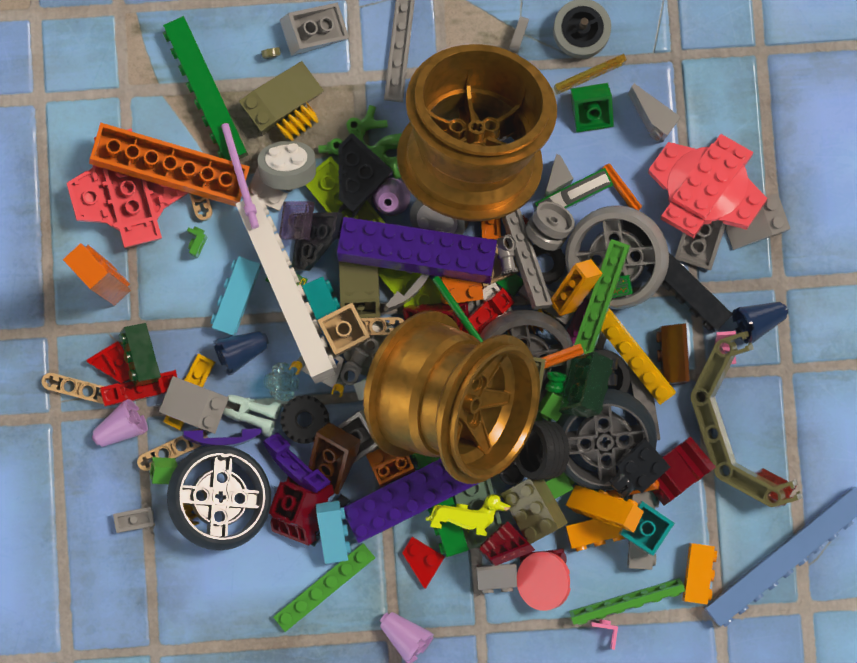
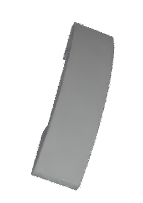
M422 274L404 296L397 291L385 305L384 311H392L410 301L424 286L429 275Z

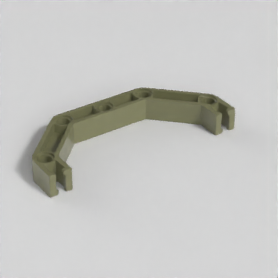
M746 331L716 342L690 397L710 460L716 466L713 469L716 477L769 507H776L802 498L800 491L796 492L797 494L793 497L788 498L785 497V492L783 491V488L788 486L794 489L798 485L797 480L777 485L736 463L715 399L734 357L754 350L752 343H748L743 349H737L735 340L741 337L743 340L747 339L746 337H749V332ZM724 343H727L730 346V351L728 353H725L723 351L722 347ZM701 391L706 395L704 402L699 399ZM712 428H714V429L717 430V432H718L717 438H713V437H712V435H711V429H712ZM724 465L729 467V475L724 474L722 469ZM772 491L778 494L777 501L771 499Z

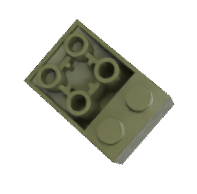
M339 261L341 308L353 303L360 318L380 317L381 304L378 267Z

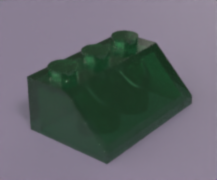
M596 351L573 358L559 412L588 418L600 415L603 410L604 397L608 390L607 385L612 373L613 360Z

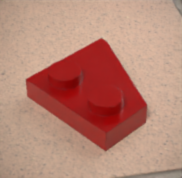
M119 341L87 359L89 364L120 383L130 380V368L124 360L125 350Z
M414 537L410 539L402 552L420 583L426 589L445 556Z

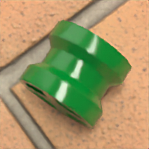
M548 372V383L545 389L555 393L564 392L565 386L563 384L567 376L560 372Z

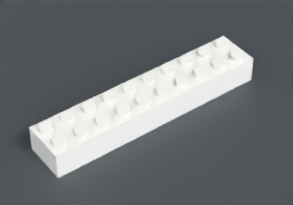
M256 194L251 197V200L257 210L258 228L252 229L249 217L246 216L244 211V201L236 203V206L311 378L317 384L335 376L336 372L334 369L338 367L332 354H327L330 349L324 336L321 338L319 336L322 334L317 320H312V317L315 315L309 302H304L307 297L301 284H296L300 281L294 268H289L292 265L286 250H281L285 247L279 234H274L277 231L271 216H266L270 214L264 200H259Z

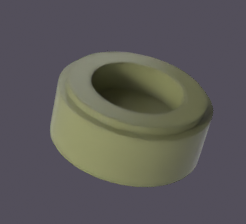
M279 47L261 51L262 58L264 59L281 55Z

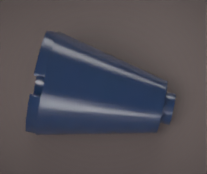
M781 302L738 307L732 312L733 323L737 322L738 328H735L737 334L749 332V337H746L747 339L743 340L742 337L740 339L746 344L754 343L787 318L788 309Z
M260 331L220 338L214 340L213 343L216 344L214 349L221 366L226 365L227 369L224 371L229 376L266 350L269 340L265 333L262 334Z

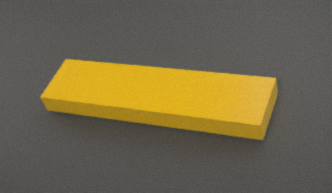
M198 353L185 381L203 387L216 362ZM166 415L163 421L180 431L185 423Z

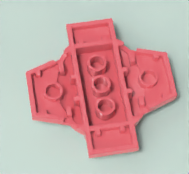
M95 165L90 170L67 182L76 221L107 223L120 232L124 248L162 239L157 220L162 214L163 209L188 194L184 191Z
M722 134L719 135L714 144L712 143L709 147L698 149L668 142L648 170V174L661 188L668 191V201L670 204L661 215V220L692 238L696 236L704 224H711L712 221L716 220L723 221V224L747 230L767 201V197L748 178L745 168L753 156V151Z

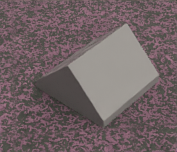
M556 154L544 197L571 185L574 179L562 157Z

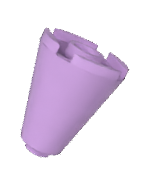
M388 178L372 194V200L379 212L387 216H396L407 209L410 203V192L403 181Z
M127 399L93 430V441L97 445L104 447L143 435L148 431L144 415L140 416L138 414V406L132 400Z
M394 612L386 613L380 619L381 629L406 663L415 662L418 659L416 656L420 653L423 654L434 638L432 637L434 634Z

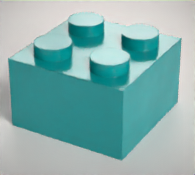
M322 276L302 285L316 320L341 308L337 298H332L331 293L334 291L329 279L325 281Z
M640 501L638 507L644 512L634 533L621 529L618 534L649 555L654 556L675 523L643 501Z

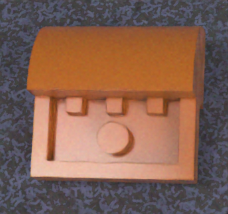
M381 449L366 455L380 487L415 472L409 456H393Z

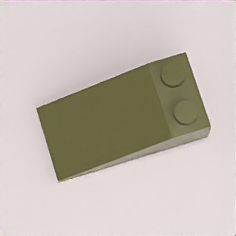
M301 61L239 100V103L261 134L265 135L277 126L276 123L280 124L283 118L287 119L289 114H294V110L298 111L301 105L305 106L306 102H311L322 94L324 90Z

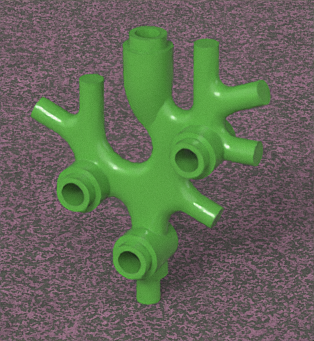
M369 105L364 119L350 118L347 121V131L350 134L353 133L364 144L363 137L366 131L388 127L387 120L376 121L374 119L376 107ZM353 123L358 125L356 128L351 127ZM402 133L385 136L373 146L365 144L393 170L392 174L395 179L401 178L397 167V157H387L386 151L397 149ZM335 138L331 142H327V145H319V153L328 152L329 155L339 156L338 149H335L334 145L341 144L343 141Z

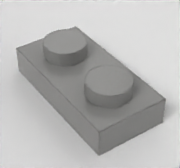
M152 507L113 514L116 533L155 526Z

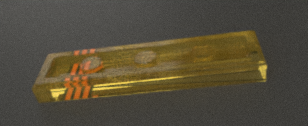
M624 54L619 55L555 84L554 90L556 94L565 92L570 88L625 65L627 59Z

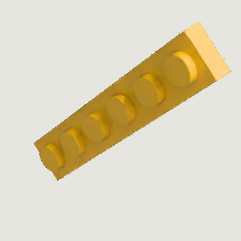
M609 308L601 329L602 333L661 405L675 395L676 391Z

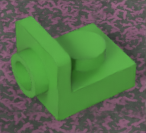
M195 226L193 229L188 227L187 232L196 236L189 243V253L198 258L208 237L204 234V230Z

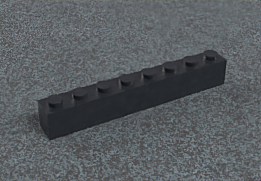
M623 220L624 230L634 234L641 241L642 245H652L649 237L641 228ZM611 234L612 238L616 237L619 239V236L617 234ZM632 251L634 254L633 258L636 261L640 260V253ZM669 253L668 270L662 286L667 291L671 290L676 295L675 299L683 305L685 303L690 308L688 311L695 318L699 317L703 321L702 325L708 331L713 330L716 332L733 314ZM646 264L645 266L649 268L647 271L651 275L654 264Z

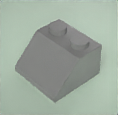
M515 563L499 564L497 566H476L478 590H482V593H494V589L501 588V592L513 591V587H517V568Z

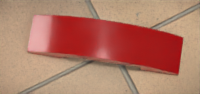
M501 288L467 318L478 334H480L491 321L504 314L515 302L506 290ZM461 324L459 329L468 333L463 324Z
M176 370L160 373L161 378L156 383L134 387L133 381L100 387L104 407L121 404L127 399L137 401L165 394L172 376L177 377Z

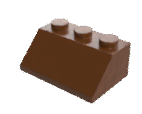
M686 323L660 326L659 331H656V342L660 343V350H657V361H661V369L658 370L670 385L686 384L690 382Z

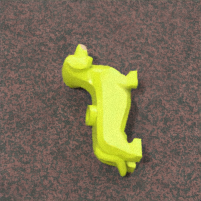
M491 494L485 498L484 504L479 510H470L468 505L458 503L456 507L435 505L431 515L426 517V521H431L430 527L440 529L442 527L440 521L451 522L469 530L476 528L477 535L487 536L485 529L493 523L495 511H508L511 506L502 502L498 495Z

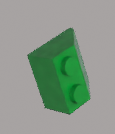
M608 83L570 88L576 132L614 127L612 94Z

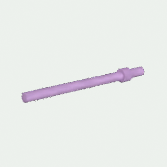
M224 123L221 127L245 204L244 211L246 216L249 217L252 229H256L259 227L256 217L257 210L255 204H252L229 124Z

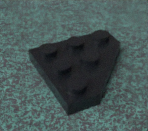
M351 133L338 146L339 200L354 213L390 177L393 170Z
M298 213L292 267L295 271H310L341 233L342 213Z

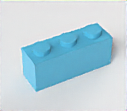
M339 501L316 504L325 564L348 561V553H351L350 541L345 539V536H348L347 524L343 525L342 520L346 519L344 507L340 508Z

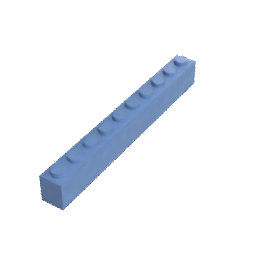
M857 487L850 488L709 602L708 605L704 606L703 608L714 622L720 627L722 625L724 627L729 625L734 620L732 618L734 615L744 613L749 608L747 606L749 603L760 600L764 596L762 593L767 589L772 590L779 584L777 581L781 577L786 578L794 572L793 568L797 564L799 566L803 565L809 560L807 556L812 552L816 554L823 548V543L827 540L829 542L834 540L839 535L837 533L842 528L845 530L854 523L852 520L857 517Z

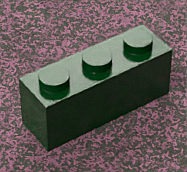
M142 323L124 327L119 334V341L124 346V360L130 368L129 378L131 382L133 381L134 387L156 383L161 378L147 324Z

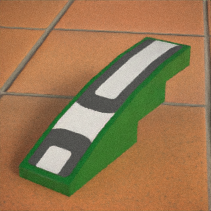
M606 168L541 199L535 205L537 207L540 203L547 201L557 203L569 209L595 196V194L612 187L613 183Z

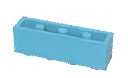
M238 256L237 260L234 259L231 266L233 271L231 278L227 277L224 288H226L225 294L220 296L217 303L219 310L217 314H213L210 324H213L212 328L230 336H236L262 267L260 263Z

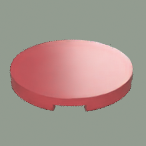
M533 553L523 560L517 572V587L520 596L530 607L536 610L547 611L561 606L569 596L571 590L570 571L566 563L554 553Z

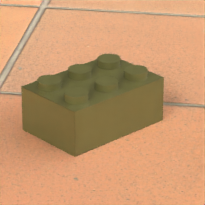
M526 479L501 493L504 502L511 506L509 510L523 536L530 544L568 523L544 479Z

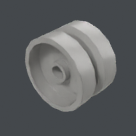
M546 201L537 206L526 224L525 231L528 238L538 247L555 251L564 244L574 228L575 221L566 208L557 203Z

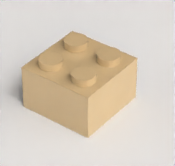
M353 303L317 320L335 356L371 339Z

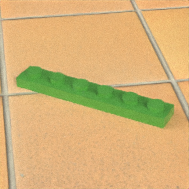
M613 239L609 243L600 269L603 274L594 286L574 344H581L584 354L588 356L593 355L630 249V245Z
M364 543L348 555V561L339 562L273 618L286 632L374 560L375 556Z
M677 578L569 611L574 625H582L587 623L588 620L602 619L608 614L622 613L625 609L632 607L639 608L645 603L659 602L662 598L668 596L676 597L681 592H685V588L681 579Z

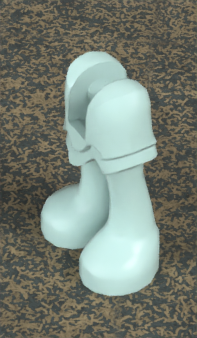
M237 395L227 396L229 397L228 401L238 404L240 407L238 412L225 408L223 414L226 417L238 422L243 421L255 425L261 429L265 437H271L275 421L248 413L254 411L276 420L281 410V403L273 402L270 405L256 403L255 399Z

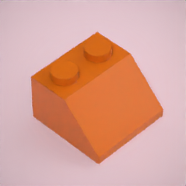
M440 277L457 303L483 300L482 283ZM440 292L441 302L447 305V301Z

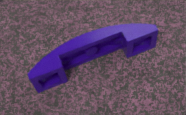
M242 429L240 432L241 437L203 438V430L183 431V438L206 447L213 445L232 447L255 439L261 434V429Z
M278 432L264 440L263 444L270 456L297 484L315 493L330 484L331 481L318 469L312 471L289 450L291 444Z

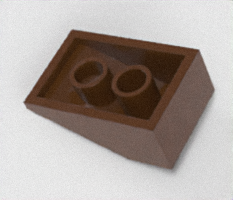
M330 422L316 432L308 467L312 471L318 469L331 481L330 484H332L336 495L340 493L358 455L361 440Z

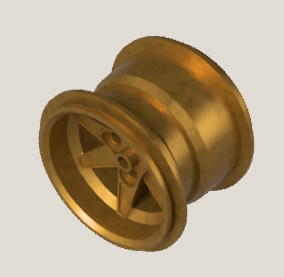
M469 44L455 46L435 53L426 59L412 75L406 92V110L410 122L403 130L397 147V165L404 184L425 206L450 218L465 221H487L515 212L530 200L538 188L543 170L540 149L549 140L555 127L557 104L549 82L526 59L509 50L491 45ZM510 136L515 140L508 144L502 142Z
M437 311L417 313L400 323L388 334L370 365L364 388V414L370 435L376 445L390 455L403 457L418 453L429 457H441L446 471L454 479L466 484L484 482L505 470L514 461L531 433L540 399L538 368L527 345L514 336L496 335L480 342L474 336L461 331L455 321L446 314Z

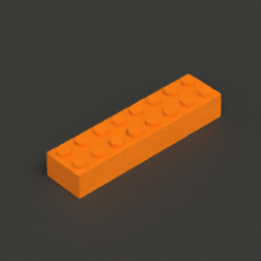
M100 122L89 164L237 207L236 203L240 202L242 194L232 161ZM241 164L246 180L250 166Z
M80 243L63 259L90 290L114 306L131 291L128 287L130 283L126 278L119 274L113 264L90 247V245L85 247Z

